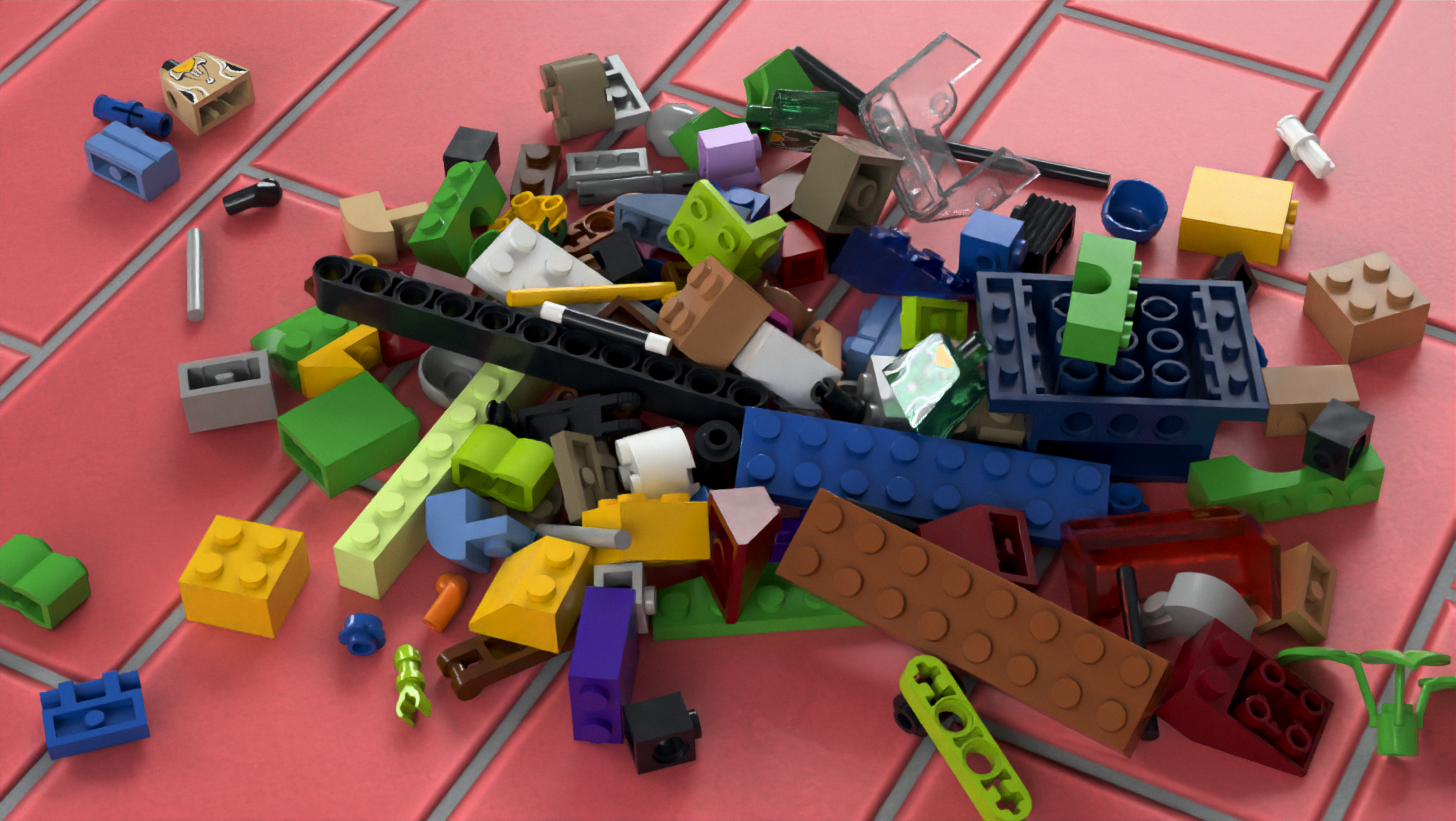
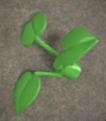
M1305 646L1282 650L1273 658L1282 666L1309 660H1331L1351 666L1369 714V728H1376L1377 755L1418 756V729H1423V717L1431 693L1446 688L1456 689V675L1419 679L1418 687H1421L1422 690L1415 713L1413 714L1412 704H1404L1405 667L1415 671L1421 665L1445 666L1451 663V656L1432 651L1409 650L1402 653L1398 650L1378 649L1358 654L1332 648ZM1361 661L1366 664H1395L1394 703L1382 704V713L1378 714Z

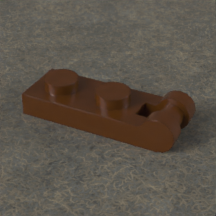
M574 627L572 628L559 654L480 634L444 650L438 656L436 664L443 676L452 679L451 688L458 699L467 701L475 698L488 685L574 649L577 631ZM477 661L479 662V664L467 668L468 665L475 663Z

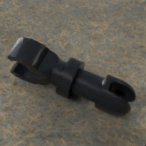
M491 400L487 404L485 411L489 423L509 430L519 439L518 419L511 413L508 404L504 401H501L499 404L496 400Z

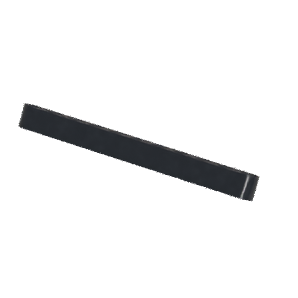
M330 255L322 257L314 263L312 268L316 306L319 310L330 315L592 395L601 393L604 396L626 391L637 393L641 398V406L638 409L697 427L713 420L725 421L737 429L740 439L746 406L767 409V389L762 383L753 379L673 355L665 356L549 321L533 313L343 256Z

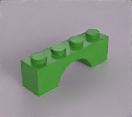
M789 48L765 61L743 79L747 104L742 118L729 116L714 106L694 117L668 137L690 170L699 168L697 149L699 131L754 121L762 122L761 129L749 128L751 134L761 132L762 135H765L782 123L779 116L783 112L788 116L793 113L789 110H798L806 103L803 99V96L806 94L803 93L811 91L814 85ZM775 93L781 94L784 98V101L779 105H772ZM776 94L777 100L775 104H778V102L780 101V96L778 94Z
M1371 443L1367 452L1344 482L1310 466L1285 473L1262 471L1247 465L1235 455L1190 463L1186 497L1206 534L1376 501L1379 499L1385 467Z

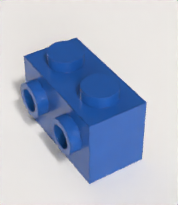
M978 208L975 209L960 233L957 298L976 303L974 287L976 271L1023 273L1020 272L1021 265L1028 250V241L1023 240L1024 221Z

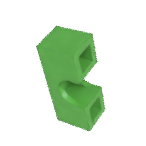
M487 160L472 163L460 162L448 170L446 178L438 192L433 196L431 204L418 222L417 228L408 242L420 264L458 277H463L467 274L470 267L468 252L474 242L470 228L494 224L508 199Z
M1083 232L1063 334L1061 356L1115 366L1119 347L1128 349L1133 322L1124 320V318L1133 317L1138 292L1129 290V287L1137 288L1142 261L1134 260L1137 241Z

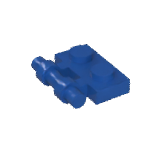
M117 670L102 673L103 678L79 684H74V681L70 680L58 683V689L39 693L43 709L42 717L47 749L51 761L151 737L138 670L118 674Z

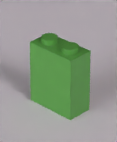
M367 370L276 418L282 450L330 499L405 459L420 443L418 430L421 429V423L416 412L410 406L404 407L395 398L390 387L384 382L379 383Z

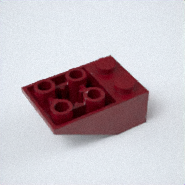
M1214 618L1183 644L1173 666L1175 672L1154 714L1193 742L1303 778L1308 772L1334 703L1220 620Z

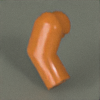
M445 572L436 581L435 588L439 596L422 621L439 633H442L469 592V583L461 574L455 575L452 572Z

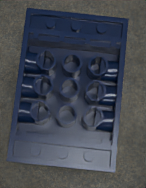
M976 271L974 287L988 412L1024 414L1026 433L1023 439V451L1111 465L1110 480L1187 483L1190 463L1209 459L1220 420L1266 422L1269 404L1242 281L1139 277L1137 288L1129 287V290L1138 291L1133 317L1124 318V320L1133 322L1128 349L1119 347L1114 366L1060 355L1074 275Z

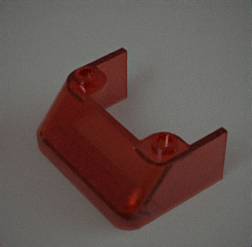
M1215 505L1078 518L1060 524V543L1072 612L1098 626L1110 624L1112 618L1121 613L1116 569L1124 565L1132 566L1135 569L1140 603H1145L1148 596H1152L1157 592H1169L1177 573L1196 572L1213 576L1229 584L1242 596L1251 609L1253 605H1259L1272 620L1282 619L1280 544L1243 507Z

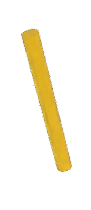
M674 282L515 289L507 291L506 302L509 307L543 306L545 301L559 305L612 302L618 295L625 301L661 300L666 294L676 292L677 289Z

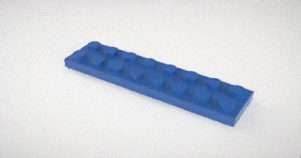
M746 406L734 488L764 486L773 503L809 508L821 487L841 498L849 497L922 523L942 518L978 504L1022 510L1025 512L1030 543L1032 545L1101 556L1106 543L1111 465Z

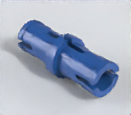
M101 94L96 98L93 105V115L97 119L111 122L116 120L132 129L138 127L144 132L161 138L167 137L173 126L171 115L145 108L138 101L124 102Z

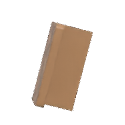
M1309 541L1263 562L1253 611L1257 616L1253 630L1257 634L1288 623L1311 646L1327 639L1338 570Z

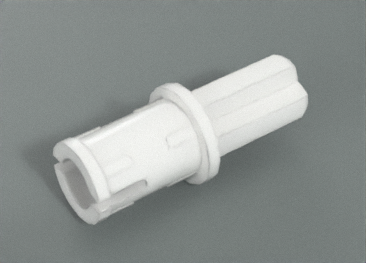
M1295 115L1285 116L1278 122L1277 126L1280 128L1275 129L1276 134L1289 146L1291 156L1296 161L1302 160L1316 178L1324 179L1327 174L1334 171L1335 164L1320 147L1321 141L1319 137L1314 133L1308 132Z

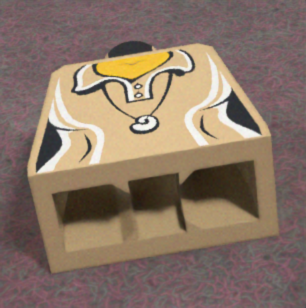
M206 52L197 53L182 63L169 59L161 66L160 80L167 108L198 136H201L255 102L250 70Z

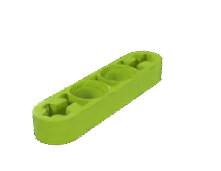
M931 655L915 656L908 662L899 679L900 690L984 821H1025L1032 809L1030 794L955 679L939 659ZM918 674L921 678L930 677L933 683L931 686L926 682L918 684L915 678ZM934 697L937 702L934 706H931L930 702ZM945 711L957 714L963 722V730L959 732L946 730L939 721V714ZM979 753L985 756L991 765V772L978 774L972 771L966 762V755ZM996 779L1000 780V784L997 788L993 785L988 791L985 790V788H988L992 783H994ZM1000 800L1003 803L1011 801L1016 808L1013 812L1009 809L1001 811L997 807V803Z

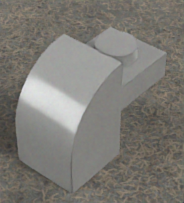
M1196 572L1177 573L1170 591H1161L1148 596L1141 612L1146 643L1182 634L1189 640L1214 618H1217L1249 641L1257 621V616L1233 587L1218 578Z

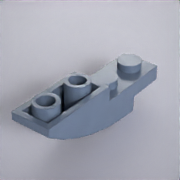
M635 194L618 196L614 203V232L617 233L627 228L634 239L681 255L668 240L666 232L687 195ZM729 203L748 225L752 223V209ZM784 233L778 240L780 243L778 250L765 260L760 270L776 274L782 264Z

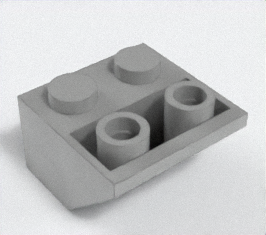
M269 348L184 362L178 365L181 401L190 433L271 420L278 417Z

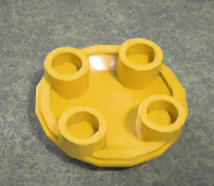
M525 191L519 193L511 200L512 207L500 218L496 219L494 224H489L488 230L496 229L502 233L517 217L538 232L540 224L548 217L550 219L548 221V228L551 232L555 233L557 231L556 226L561 220H566L568 207L561 195L534 197L532 192Z

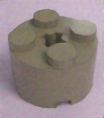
M581 54L540 65L541 79L546 88L540 90L541 103L546 113H553V130L558 142L602 132L615 126L613 100L607 102L606 88H610V84L602 62L596 54Z

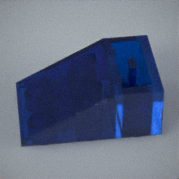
M873 224L872 228L855 226L830 269L831 272L863 293L976 301L974 277L960 270H957L956 274L943 266L946 260L942 256L927 248H923L920 251L910 244L912 240L910 235L894 226H890L889 229H885L877 224Z

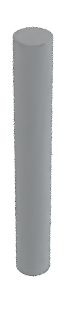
M191 228L186 233L187 317L192 322H199L204 318L203 232L198 228Z

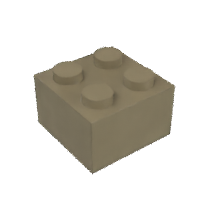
M822 134L819 142L816 143L811 152V161L804 178L796 187L795 199L790 211L826 232L873 234L904 160L868 140Z

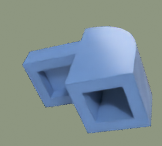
M466 488L426 497L425 524L430 544L440 555L472 572L490 573V557H507L513 553V550L521 549L531 544L530 528L508 515L490 518V502Z

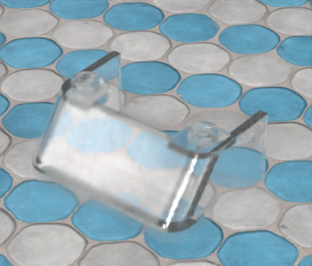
M945 31L867 93L862 99L858 110L859 119L870 142L904 160L892 189L903 212L919 223L972 216L976 208L991 212L1041 174L1036 166L1007 148L1001 147L963 177L939 127L951 118L957 108L958 98L952 84L982 61L977 52Z

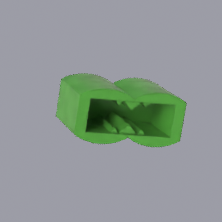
M17 533L0 547V604L11 609H17L33 623L46 629H53L91 595L88 580L89 573L85 565L75 557H66L53 552L51 547L41 538H32L28 535Z

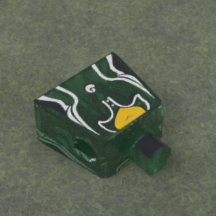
M777 89L773 91L769 106L746 104L744 123L746 122L748 128L767 130L766 145L769 147L811 153L822 134L836 135L840 92Z
M977 331L970 334L962 343L955 341L942 332H934L882 370L914 431L929 439L935 437L950 438L986 395L985 380L977 366L993 352V348L986 338Z

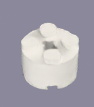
M677 424L615 440L616 452L621 464L617 466V475L623 493L631 491V494H646V499L661 498L663 494L689 493L691 498L700 489L699 482L694 483L691 469L696 467L684 432L680 426L677 427Z

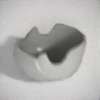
M668 103L659 107L646 120L645 132L648 144L653 143L659 156L681 157L668 137L701 113L686 103Z
M430 346L420 357L418 377L425 396L433 404L449 408L484 364L481 360Z

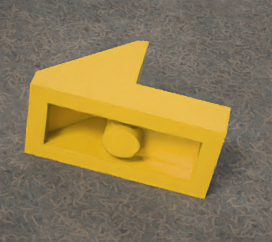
M361 324L298 361L297 365L303 395L307 398H315L382 362L378 329Z

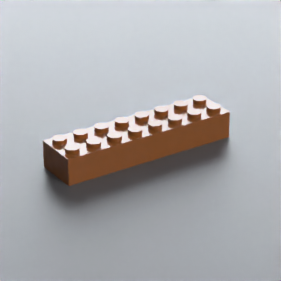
M821 487L775 571V574L788 584L926 655L939 659L942 663L1129 759L1175 672L1170 661Z

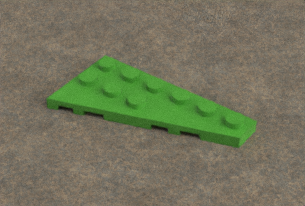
M780 562L767 563L736 624H726L703 576L657 590V614L651 615L653 641L866 626L868 624L785 582L775 574Z

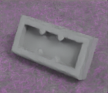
M646 148L566 154L569 190L577 189L576 181L649 175Z

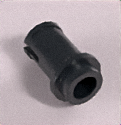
M830 377L823 378V383L829 389L820 381L815 383L811 389L810 398L831 416V420L860 424L863 421L865 411L861 400L855 396H848Z

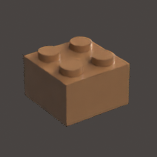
M1383 250L1309 272L1302 311L1345 363L1351 364L1422 342L1431 303Z
M709 255L704 262L701 261L692 268L687 277V284L677 297L673 296L665 302L659 312V319L655 324L668 338L673 339V344L693 361L725 371L773 311L774 307L748 283L712 255Z

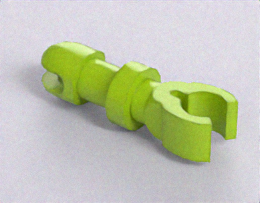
M404 644L394 653V666L400 673L396 678V688L400 694L396 705V713L408 725L414 727L413 713L418 709L426 717H430L432 706L423 692L426 686L424 675L419 671L422 665L421 655L412 645Z

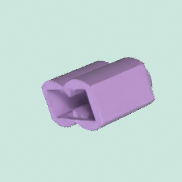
M746 122L698 132L699 180L707 179L708 181L715 182L724 191H728L732 185L752 191L762 185L761 174L756 165V158H761L762 155L760 140L756 133L751 134Z

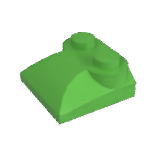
M315 304L259 332L250 339V343L255 351L269 348L272 368L297 392L302 389L297 362L358 327L357 322L327 314L319 310Z

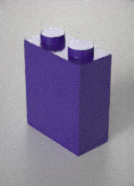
M586 587L568 674L574 740L588 741L595 744H623L624 722L622 706L631 703L640 654L635 589Z

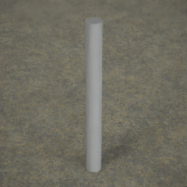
M545 523L538 524L534 529V532H538L537 540L545 536H551L591 547L620 550L627 549L632 542V537L626 530Z

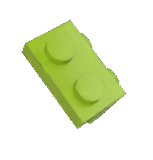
M702 179L693 185L668 227L666 234L668 240L692 267L701 261L704 262L709 255H712L751 286L762 275L760 268L765 260L778 250L780 246L778 240L788 225L777 213L748 225L707 179Z
M902 296V312L900 314L901 350L913 351L925 343L918 351V358H928L923 354L924 349L935 340H940L950 359L954 358V360L965 361L969 357L970 360H980V362H983L981 345L969 356L963 352L960 346L967 338V302L919 296ZM940 343L934 344L928 351L935 354V350Z

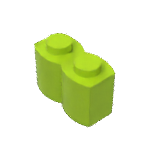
M478 424L451 458L452 481L462 489L466 488L479 496H493L502 504L524 512H533L559 478L558 471L554 465L553 449L548 444L527 438L518 439L509 430L491 424Z

